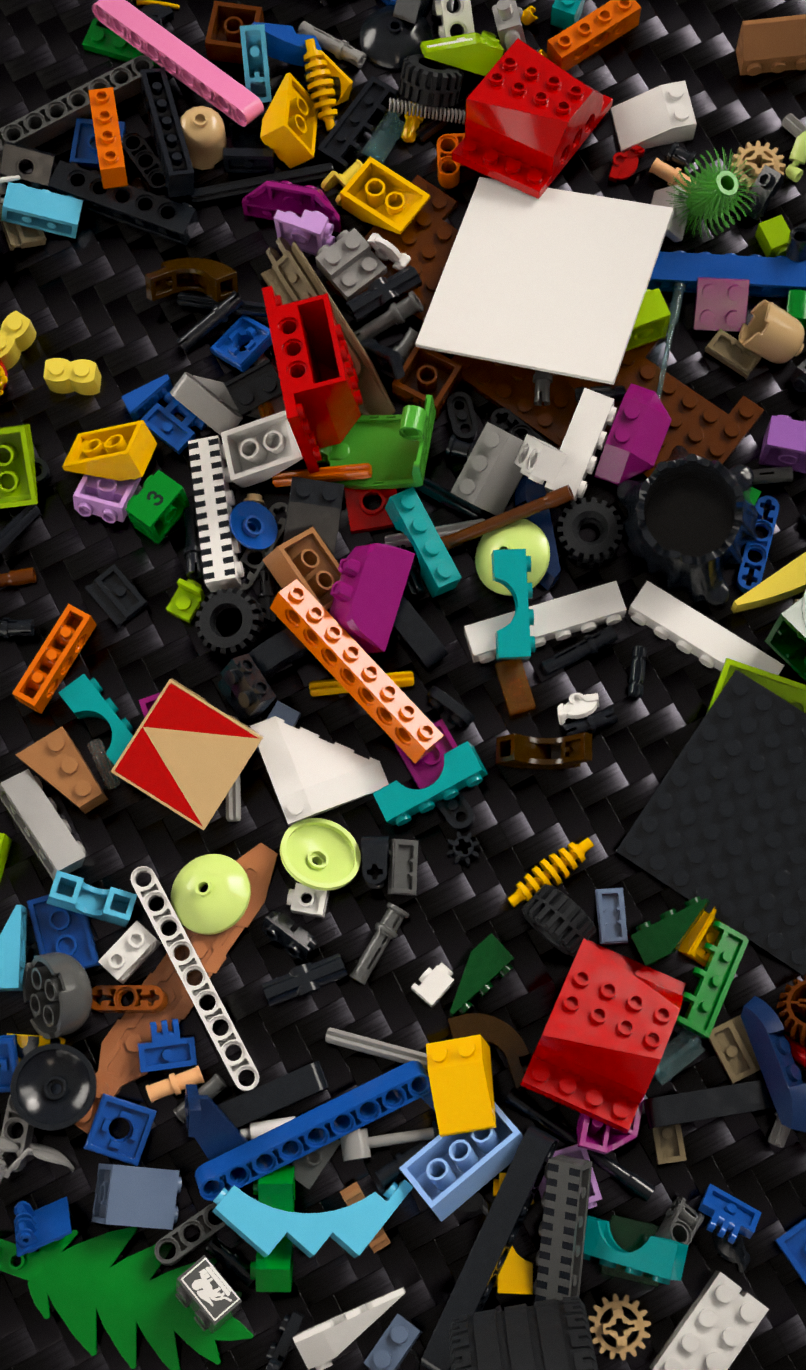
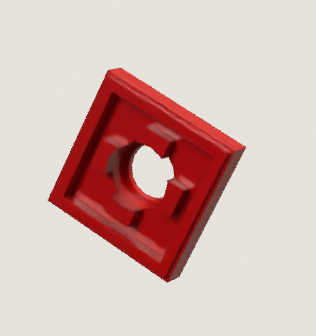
M344 488L351 534L394 527L385 510V506L390 496L397 494V489ZM377 494L381 497L382 503L378 509L369 510L364 507L363 499L365 496Z

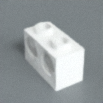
M435 0L436 15H441L442 26H438L439 38L451 37L450 28L454 24L461 25L462 34L475 32L471 0H458L459 7L454 13H450L447 10L446 4L448 0Z
M527 434L514 463L521 468L520 473L528 476L530 480L542 485L544 481L554 484L567 454L551 444Z
M136 921L98 962L113 977L124 984L159 947L161 942L142 924Z

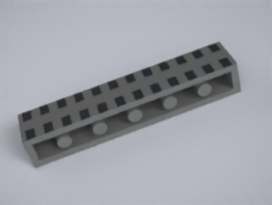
M560 1154L550 1158L545 1166L546 1191H544L541 1200L544 1211L543 1220L539 1225L541 1242L540 1249L536 1255L538 1273L533 1285L535 1302L554 1298L557 1301L563 1300L562 1297H579L592 1161Z

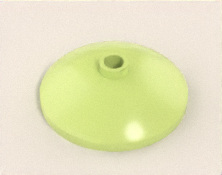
M522 519L483 535L477 546L475 565L480 580L487 588L500 595L512 596L511 592L504 585L493 581L491 557L493 550L526 549V556H531V572H527V583L532 582V587L534 588L541 581L549 565L550 546L546 535L537 525L529 520Z
M322 818L300 820L287 829L281 840L280 856L285 869L295 880L309 888L324 891L339 889L350 883L359 870L361 853L356 840L345 828L333 821Z
M221 854L203 855L186 864L176 876L171 890V905L181 924L187 929L204 935L221 933L235 925L244 915L251 896L250 881L242 866L232 858ZM208 885L207 891L201 892L202 887Z

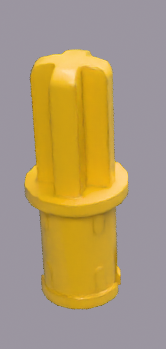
M412 110L410 116L408 112L404 115L406 121L401 134L403 141L410 143L415 141L416 130L424 120L423 116L420 118V110L418 117H416V110L414 116H412Z

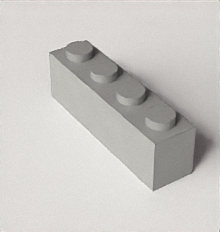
M27 769L1 782V801L53 881L57 870L69 874L82 867L86 857L85 849L82 843L76 841L72 836L68 822L65 819H61L58 815L53 799L51 797L47 798L43 792L40 779L37 776H33L30 770Z

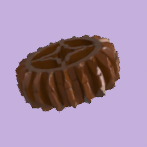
M806 974L804 981L795 978L793 981L794 986L786 984L785 993H780V1002L777 1004L778 1017L783 1024L784 1032H790L792 1041L800 1038L802 1046L806 1044V1023L800 1021H806Z

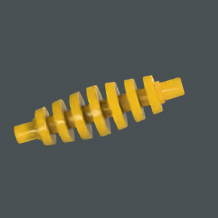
M311 38L305 40L307 52L303 55L304 62H309L304 65L305 72H310L306 75V82H312L307 85L308 92H314L310 95L311 100L319 101L314 104V108L316 111L322 110V112L317 114L318 119L325 122L326 130L330 132L335 126L334 118L338 115L337 109H331L337 105L336 99H329L335 96V89L326 88L334 86L333 79L327 78L331 76L329 69H323L328 66L326 60H319L324 57L322 50L316 49L315 40Z
M587 837L579 844L571 842L567 845L570 850L569 852L565 848L558 850L561 858L552 853L548 856L552 865L546 859H542L539 863L544 871L542 872L539 867L535 866L532 869L535 878L527 873L524 876L527 884L524 885L519 881L516 884V892L507 898L510 904L515 907L523 900L529 901L533 897L532 893H536L544 884L552 886L549 881L550 879L555 885H560L562 880L558 873L566 879L570 875L567 866L574 871L578 867L575 862L576 859L580 863L585 861V853L594 846L592 841Z

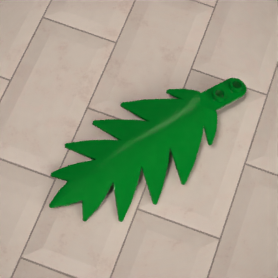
M137 1227L111 1231L66 1249L79 1233L78 1230H72V1233L63 1239L42 1246L39 1252L34 1251L20 1256L21 1264L19 1266H15L14 1262L17 1256L16 1244L0 1238V1271L28 1280L30 1295L44 1319L50 1318V1298L54 1308L73 1336L91 1356H96L97 1312L105 1330L131 1369L137 1367V1324L161 1361L170 1370H180L175 1332L198 1354L217 1365L221 1363L216 1340L235 1341L252 1339L254 1337V1334L233 1316L213 1334L209 1329L203 1331L194 1320L196 1315L190 1306L185 1308L175 1296L177 1293V1278L194 1263L168 1271L152 1279L162 1265L156 1259L154 1254L155 1245L113 1265L138 1230ZM163 1245L160 1249V1256L166 1259L174 1245ZM215 1258L208 1259L213 1266L217 1263ZM235 1291V1293L240 1298L242 1296V1292Z

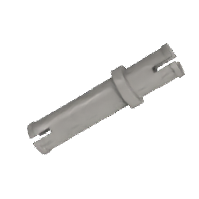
M306 21L300 24L297 34L314 35L320 47L334 54L335 58L346 60L358 68L363 66L366 60V53L353 48L346 40L336 39Z

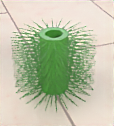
M714 148L718 160V168L715 165V161L713 162L712 155L709 153L712 167L705 160V157L700 155L705 161L707 170L701 167V163L695 158L696 164L700 166L701 174L696 171V167L692 163H689V166L695 171L696 178L689 174L688 168L684 167L691 182L686 180L680 172V178L684 179L683 181L687 183L688 187L683 184L681 186L687 192L679 190L678 192H682L679 194L685 195L679 196L674 194L673 196L687 200L686 202H672L684 203L688 207L682 213L687 210L689 212L682 218L687 214L689 216L691 213L689 225L693 221L692 218L694 216V227L696 228V221L698 216H700V226L701 220L703 221L704 219L707 228L708 219L711 224V230L713 229L714 234L718 235L713 227L712 218L718 224V229L724 232V229L719 224L718 217L722 219V222L724 221L727 228H730V226L725 221L724 214L729 216V221L735 225L729 213L730 209L736 214L737 219L740 220L734 205L746 217L745 211L739 206L740 204H738L737 200L746 206L747 204L738 195L750 201L752 200L748 198L750 196L746 197V195H743L744 193H740L748 189H740L738 187L739 185H752L739 182L747 180L746 178L742 180L737 179L746 172L737 177L738 173H732L734 171L733 168L730 172V158L728 169L725 170L726 161L724 154L722 171L719 154H717ZM700 227V229H699L700 237H701V235H702V228H701V227Z

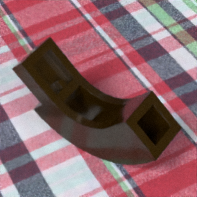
M181 258L161 263V269L145 275L146 295L151 301L177 292L196 291L204 293L216 302H219L230 296L233 291L238 293L237 272L223 263L209 259Z
M583 732L559 738H535L516 733L496 737V764L522 769L554 770L580 767V763L592 761V734Z
M480 1013L464 1014L448 1019L453 1039L481 1034L488 1044L499 1049L507 1061L515 1089L523 1088L520 1084L527 1070L526 1062L520 1063L519 1059L529 1056V1052L523 1039L509 1024L496 1017Z

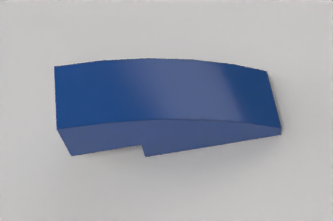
M253 22L251 24H265L267 56L282 62L303 67L309 63L304 62L303 55L307 52L305 40L314 38L316 49L322 50L316 36L296 34L293 26Z

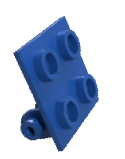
M67 1196L35 1211L26 1201H20L14 1207L16 1215L14 1227L17 1257L32 1253L38 1248L53 1241H59L72 1233Z

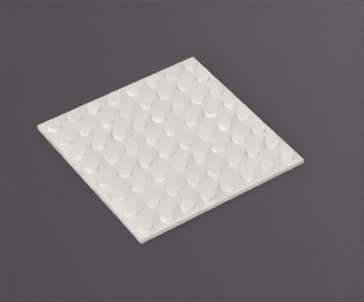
M479 177L415 346L614 385L673 214V208L547 188L542 196L537 199L495 179Z

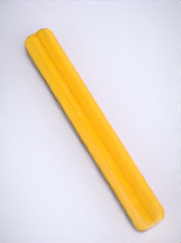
M413 671L386 673L398 687L414 685ZM336 679L309 682L310 695L313 697L348 693Z

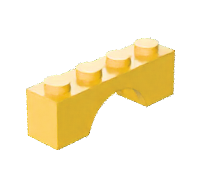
M499 1173V1179H493V1196L496 1197L506 1173ZM512 1245L494 1286L497 1287V1293L533 1294V1264L520 1257Z

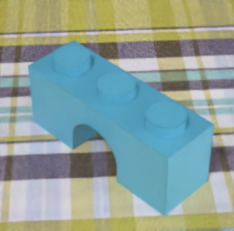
M57 870L46 904L126 928L137 894L110 887V889L95 888L86 884L83 881L84 878Z

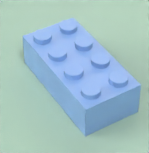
M495 1102L496 1128L444 1137L438 1135L399 1168L441 1222L512 1163L523 1139L522 1133Z

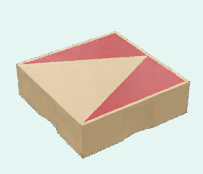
M171 678L111 772L204 830L264 736L233 716L220 711L209 704L203 697Z

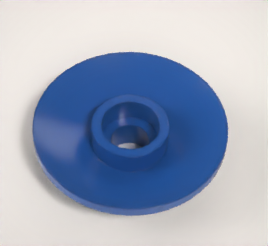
M244 501L236 505L231 511L229 517L231 531L243 546L252 550H264L275 542L278 533L277 523L272 513L265 506L254 501Z

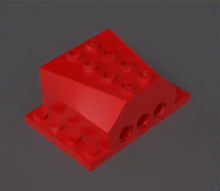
M517 38L467 97L465 138L452 152V160L539 199L610 110L613 98L599 93L574 78Z
M271 285L262 288L286 415L308 471L311 474L320 471L318 461L322 460L320 448L340 444L360 418L359 405L363 404L360 389H358L357 383L359 381L356 369L354 368L351 354H349L341 324L336 322L328 293L283 305L281 295H275Z
M583 938L520 1085L627 1134L637 1108L647 1092L665 1051L681 1009L682 993L686 983Z

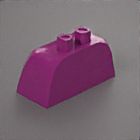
M375 543L356 546L347 558L340 560L338 570L342 574L340 580L332 585L330 594L334 599L329 614L366 653L385 652L415 553L391 545Z

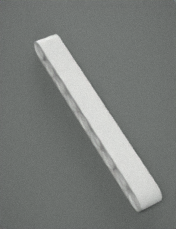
M147 866L137 867L131 874L132 886L235 1085L244 1091L254 1089L259 1083L260 1076L156 874ZM148 873L151 875V882L148 886L140 887L137 885V878L140 874ZM155 897H160L164 900V906L160 911L150 910L149 903ZM166 922L176 923L177 931L175 934L165 936L162 933V927ZM180 946H186L190 950L189 957L184 961H179L175 958V950ZM194 970L200 971L203 975L202 982L196 986L190 985L187 981L189 973ZM206 995L213 996L216 1001L214 1008L209 1011L203 1010L200 1006L201 999ZM225 1020L228 1023L229 1029L225 1035L218 1036L214 1033L213 1025L216 1021ZM230 1045H238L242 1050L241 1057L236 1061H230L226 1057V1050ZM243 1070H251L254 1073L255 1081L252 1085L243 1086L239 1082V1075Z

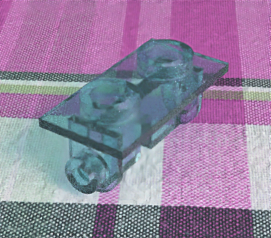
M392 110L386 116L384 115L362 150L363 154L384 163L404 128L405 122L400 120V113L397 114L396 110L393 113Z
M685 1029L666 1045L654 1074L661 1085H664L705 1051L704 1047L700 1044L702 1043L696 1034H692L689 1030Z

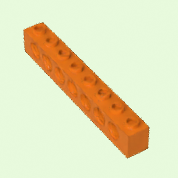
M298 579L277 593L270 609L403 752L416 764L432 751L444 735Z

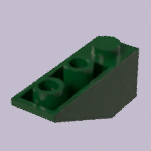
M700 896L695 897L685 903L687 908L676 912L675 908L660 915V921L654 924L648 921L635 928L637 932L632 934L631 937L646 966H651L676 952L709 906V899L701 900Z
M492 933L470 953L450 1010L452 1017L457 1013L459 1015L465 1014L473 1006L470 1001L476 995L483 997L493 987L490 982L498 975L502 979L514 968L511 965L514 957Z

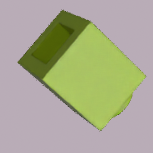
M781 214L759 223L755 237L766 257L786 256L791 231Z

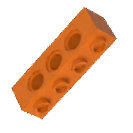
M610 0L547 41L546 58L564 71L569 70L638 26L641 6L636 0Z
M113 87L88 90L103 189L128 186Z
M70 604L67 605L12 693L20 703L42 714L97 626L91 615Z

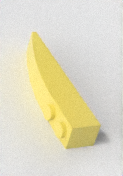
M806 552L736 599L731 607L733 613L762 607L805 591Z

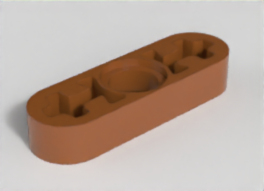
M99 985L92 988L93 999L91 1008L99 1013H159L165 1009L168 1003L166 992L155 985ZM127 992H132L134 995L132 1004L126 1007L122 1006V996ZM154 993L159 996V1000L154 1001V1005L149 1001L142 1000L141 997L153 998ZM103 994L108 998H113L114 1003L110 1000H104L100 1005L96 1002V999L101 998Z

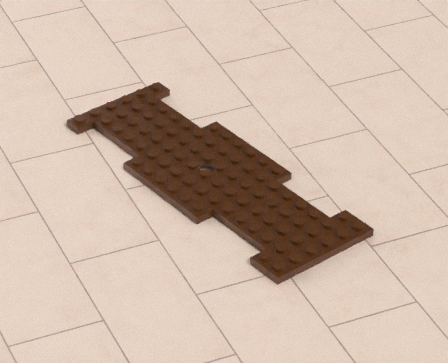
M417 175L411 183L428 193L430 199L401 234H397L374 225L364 239L367 241L372 233H378L383 239L393 244L400 253L410 256L411 260L406 267L411 265L419 274L422 286L413 290V292L417 295L424 308L423 312L420 313L418 311L410 317L423 325L458 234L457 229L445 222L457 207V201ZM371 246V251L375 254V250ZM380 259L387 267V273L382 277L389 278L400 271L392 267L394 264L392 261ZM328 280L326 287L347 301ZM407 294V295L401 297V298H400V301L403 300L404 298L408 297L409 294ZM659 340L626 351L614 385L551 373L553 383L550 384V405L544 406V402H542V406L534 405L535 383L532 380L535 370L460 355H454L451 359L462 365L461 382L498 408L509 409L543 439L559 450L579 403L575 401V388L577 387L590 389L592 386H611V388H614V386L623 385L627 392L632 383L655 391L672 419L655 465L669 459L672 450L677 445L683 446L690 454L707 458L710 461L718 460L724 465L764 413L763 408L743 395L732 411L727 414L646 359L657 346ZM614 401V407L617 408V412L622 401ZM609 425L606 426V429L604 431L607 432V438L612 428V426ZM655 465L652 469L639 476L646 480L655 470Z

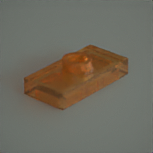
M515 659L496 663L495 669L509 715L535 709L536 705L522 660Z

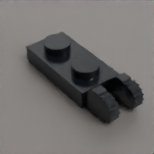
M373 338L360 342L378 372L396 380L406 376L403 369L404 360L399 352L378 344Z

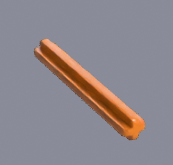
M370 463L320 467L319 472L311 474L308 469L282 471L272 477V484L275 487L291 486L292 476L326 482L367 479L372 477V466Z

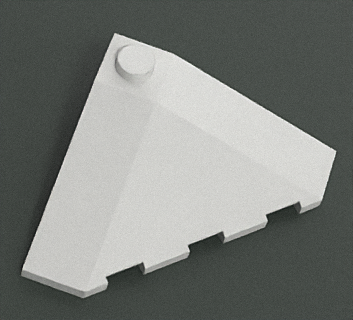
M274 716L250 726L251 729L264 736L258 748L289 826L300 820L314 817L370 795L389 785L380 761L371 757L367 759L357 755L353 749L339 743H329L320 739V735L302 727L297 729L285 724V720Z

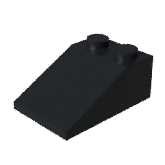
M292 476L283 543L314 527L334 556L344 484Z

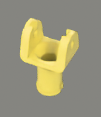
M357 159L343 174H338L334 170L331 171L322 181L321 188L324 191H329L338 183L345 187L362 167L363 163ZM339 193L335 201L339 206H342Z

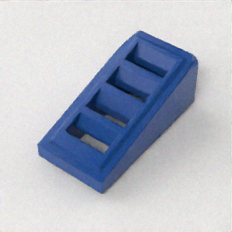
M168 374L123 395V402L133 422L143 416L173 389Z

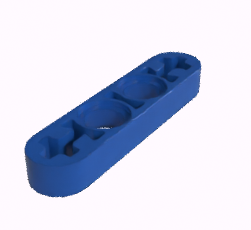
M772 496L759 498L755 505L758 511V520L755 528L764 527L768 532V536L745 543L742 555L743 562L740 564L736 579L737 588L743 593H747L762 581L779 512V503ZM765 504H769V509L771 510L766 520L761 519L764 512L762 507ZM752 550L758 551L762 556V560L757 563L752 562L748 559V553ZM749 569H753L752 581L754 582L747 586L744 579H746Z

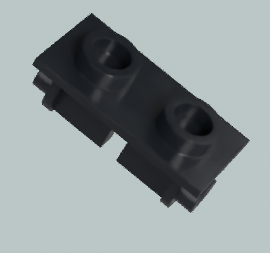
M767 165L763 167L754 182L756 184H753L750 189L751 193L748 192L747 196H750L748 198H751L752 201L745 198L743 202H746L747 206L743 203L741 204V208L745 211L746 215L756 221L760 217L763 218V214L771 202L769 201L770 196L774 197L781 184L784 183L782 181L785 177L784 175Z
M273 910L269 916L265 917L261 930L268 939L277 941L286 948L289 955L305 962L309 951H312L318 944L314 940L315 937L301 926L293 933L291 928L296 922L283 912Z

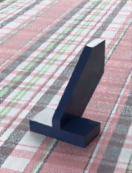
M186 1084L184 1112L188 1137L196 1139L209 1161L248 1142L208 1095H199L197 1084Z

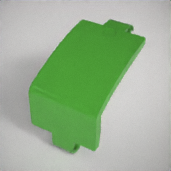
M426 394L424 409L415 405H407L403 407L402 414L361 415L340 444L320 448L322 460L318 461V463L330 464V466L370 463L372 466L371 478L333 482L344 484V488L398 489L422 486L436 415L433 395Z

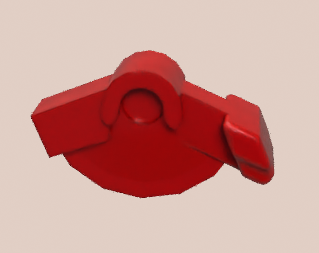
M635 145L629 151L616 153L613 156L612 169L608 180L617 183V180H625L634 175L638 168L639 158L644 156L645 149Z

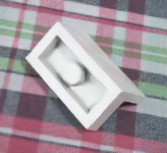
M678 184L673 185L676 187L675 189L669 186L656 190L651 202L652 205L673 208L674 213L665 236L674 243L683 239L684 228L687 223L685 218L688 214L684 218L682 217L689 212L687 210L682 213L687 208L682 210L678 208L686 206L684 203L672 202H686L687 200L673 196L674 194L679 196L685 195L679 194L682 193L678 192L679 190L686 191L679 187Z

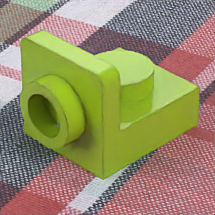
M179 578L177 581L179 587L166 610L168 613L191 623L205 595L201 589L202 586L198 582L190 579L185 581Z

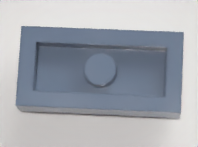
M397 1313L364 1361V1364L371 1370H397L422 1334V1331Z

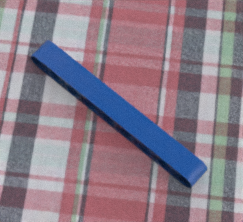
M409 1061L202 1164L195 1171V1179L201 1197L207 1201H213L223 1188H226L228 1191L234 1185L237 1188H241L425 1096L431 1090L429 1075L425 1067L419 1061Z

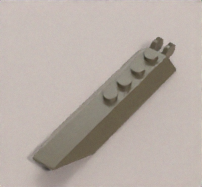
M279 237L276 240V244L283 254L282 257L272 247L265 251L273 266L271 269L262 272L261 276L268 286L272 285L275 295H281L283 305L328 293L295 241L291 247L283 237ZM328 293L336 322L341 324L344 339H346L349 354H351L358 376V389H360L363 404L359 405L360 413L362 415H393L396 410L373 362Z

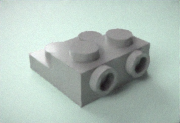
M355 228L350 232L348 230L342 231L336 238L337 242L330 247L328 245L322 246L317 251V257H315L317 268L347 301L356 297L368 288L373 281L387 273V267L371 251V245Z

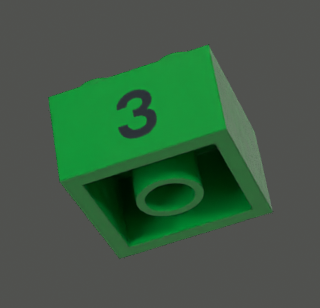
M158 469L154 475H150L145 480L144 488L139 494L133 495L130 498L125 509L134 528L156 544L162 541L183 515V509L190 506L184 488Z

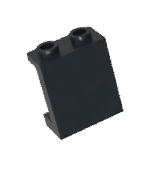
M264 110L261 115L245 127L240 126L228 117L226 148H223L225 173L274 174L276 153L269 146L265 145L260 138L262 119L267 110Z

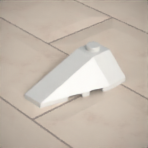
M404 1287L296 1334L293 1340L308 1370L314 1367L316 1370H324L332 1366V1359L336 1358L406 1293Z

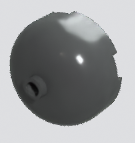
M53 952L36 955L32 962L26 964L23 973L24 1003L30 1002L34 1016L30 1022L36 1032L45 1039H53L72 1034L80 1029L89 1017L93 999L90 979L81 963L68 954Z

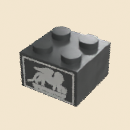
M205 1255L176 1280V1298L185 1308L190 1306L196 1315L194 1320L203 1331L209 1329L213 1334L240 1310L242 1300Z

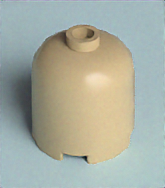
M205 106L193 107L187 110L180 118L192 166L200 170L212 169L215 167V164L223 159V148H226L227 138L224 121L219 113L212 108Z
M767 300L761 301L752 309L750 313L754 316L748 325L743 323L738 337V342L744 348L776 364L785 363L802 352L805 330L798 319Z

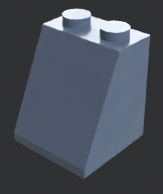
M99 1163L91 1222L106 1225L173 1230V1224L177 1222L179 1214L178 1206H176V1197L182 1187V1178L179 1177V1171Z

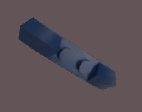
M523 475L515 490V506L518 507L545 496V484L543 483L542 485L534 482L528 476ZM546 509L524 519L537 525L544 532L549 542L550 561L545 575L539 582L545 589L549 590L559 580L561 569L550 510Z
M754 996L743 1006L741 1019L782 1125L790 1129L806 1132V1083L803 1084L801 1071L795 1064L790 1043L784 1035L785 1029L782 1022L766 1002Z

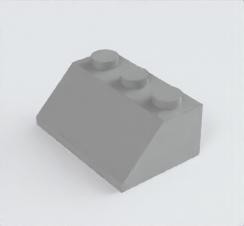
M487 422L451 493L494 515L503 513L524 475L520 473L521 468L514 463L523 440Z

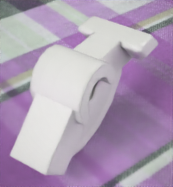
M372 233L367 240L374 248L376 256L383 261H392L394 263L392 267L396 270L401 271L411 260L409 255L400 253L393 244L383 239L378 233Z
M582 693L571 694L569 702L564 706L561 703L557 707L559 724L563 725L568 718L580 719L591 715L599 707L598 693L586 695Z

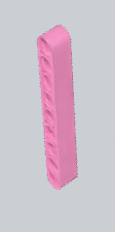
M98 0L92 5V11L98 21L145 56H148L160 67H164L168 73L240 126H247L264 112V105L255 94L128 1Z

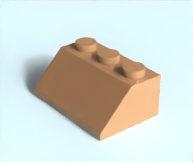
M806 14L742 21L736 46L740 75L755 76L767 72L780 73L785 70H805Z
M311 527L277 546L263 559V562L282 589L298 579L329 612L334 599L330 594L332 585L340 580L342 573L338 570L339 563L314 527Z

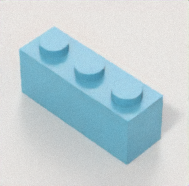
M8 182L2 206L1 221L75 239L83 200L69 195L64 196L52 193L45 189L40 190L28 187L21 183Z

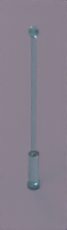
M680 282L673 284L674 291L670 306V325L656 392L659 399H661L674 326L678 323L683 293L686 289V285Z

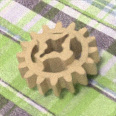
M757 141L755 146L747 142L745 149L739 147L737 154L733 155V161H731V167L734 166L733 164L736 166L734 171L737 168L739 169L736 172L738 173L736 177L746 172L737 179L746 178L747 180L739 182L753 186L751 183L756 181L765 165L784 175L786 164L782 163L783 155L777 156L778 148L776 147L771 150L769 149L770 143L767 142L765 146H761L760 141ZM745 186V187H750V188H746V189H748V190H746V191H750V189H751L752 186Z
M613 1293L612 1301L610 1302L605 1297H602L603 1306L599 1307L594 1304L592 1307L597 1312L596 1315H588V1319L594 1322V1325L590 1326V1332L595 1333V1337L592 1338L593 1344L600 1342L601 1345L598 1351L602 1354L609 1350L610 1359H614L616 1353H619L621 1360L626 1359V1352H630L634 1357L637 1356L635 1348L639 1346L645 1349L646 1347L641 1341L642 1338H650V1334L644 1331V1327L650 1326L651 1322L642 1318L647 1314V1310L642 1309L638 1311L637 1308L640 1302L635 1300L630 1304L629 1295L626 1294L622 1300H619L617 1294ZM622 1306L630 1309L637 1319H628L624 1316ZM611 1308L610 1317L606 1322L600 1323L602 1315ZM618 1318H620L622 1323L631 1325L623 1328L620 1335H618L617 1331L606 1328L615 1325ZM638 1330L635 1339L627 1345L629 1335L633 1331ZM601 1334H610L615 1340L616 1347L606 1343Z

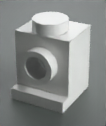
M296 883L295 889H289L287 905H291L290 910L292 913L324 919L330 892L329 890L312 889L303 884ZM305 894L312 896L309 903L302 902V897Z
M443 963L437 965L433 970L429 967L419 978V981L422 982L420 986L414 983L411 989L433 1008L454 984V979L451 978L454 973Z

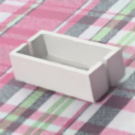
M584 388L560 447V451L567 454L554 484L546 482V492L549 493L569 485L574 495V500L571 502L576 501L577 498H583L587 488V482L584 481L587 473L592 475L597 464L595 453L597 449L602 451L607 439V432H604L606 426H612L617 414L613 398Z
M715 1271L649 1368L651 1370H728L769 1309L749 1293L741 1291L742 1288L723 1273Z

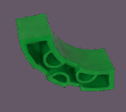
M285 1165L253 1181V1194L258 1195V1201L276 1209L294 1212L295 1166ZM285 1236L267 1257L264 1258L257 1252L256 1261H251L250 1279L256 1280V1292H291L294 1263L293 1243Z

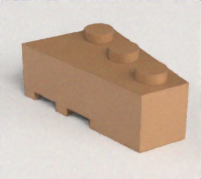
M63 727L58 728L16 754L25 765L85 814L108 800L71 737Z

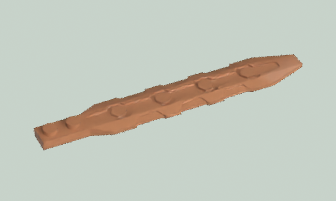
M259 843L236 860L247 873L251 886L250 901L242 918L231 928L211 935L198 934L183 927L209 978L218 972L227 959L226 955L244 928L249 927L265 903L278 853L262 843ZM180 946L175 950V958L179 961L186 960L190 955V950L186 946ZM166 953L155 971L150 973L142 984L155 985L166 992L168 1003L165 1009L159 1013H125L121 1020L118 1019L101 1043L99 1067L96 1073L97 1092L95 1100L88 1113L79 1122L74 1124L87 1134L103 1093L116 1097L123 1086L148 1074V1072H140L137 1043L151 1041L150 1022H156L158 1033L161 1032V1021L167 1020L168 1031H173L172 1019H178L180 1023L181 1020H185L194 1007L168 953ZM197 970L191 971L187 977L188 983L192 986L199 985L203 979L202 973ZM155 993L153 998L141 996L142 1000L149 1001L153 1005L154 1001L159 1000V996Z

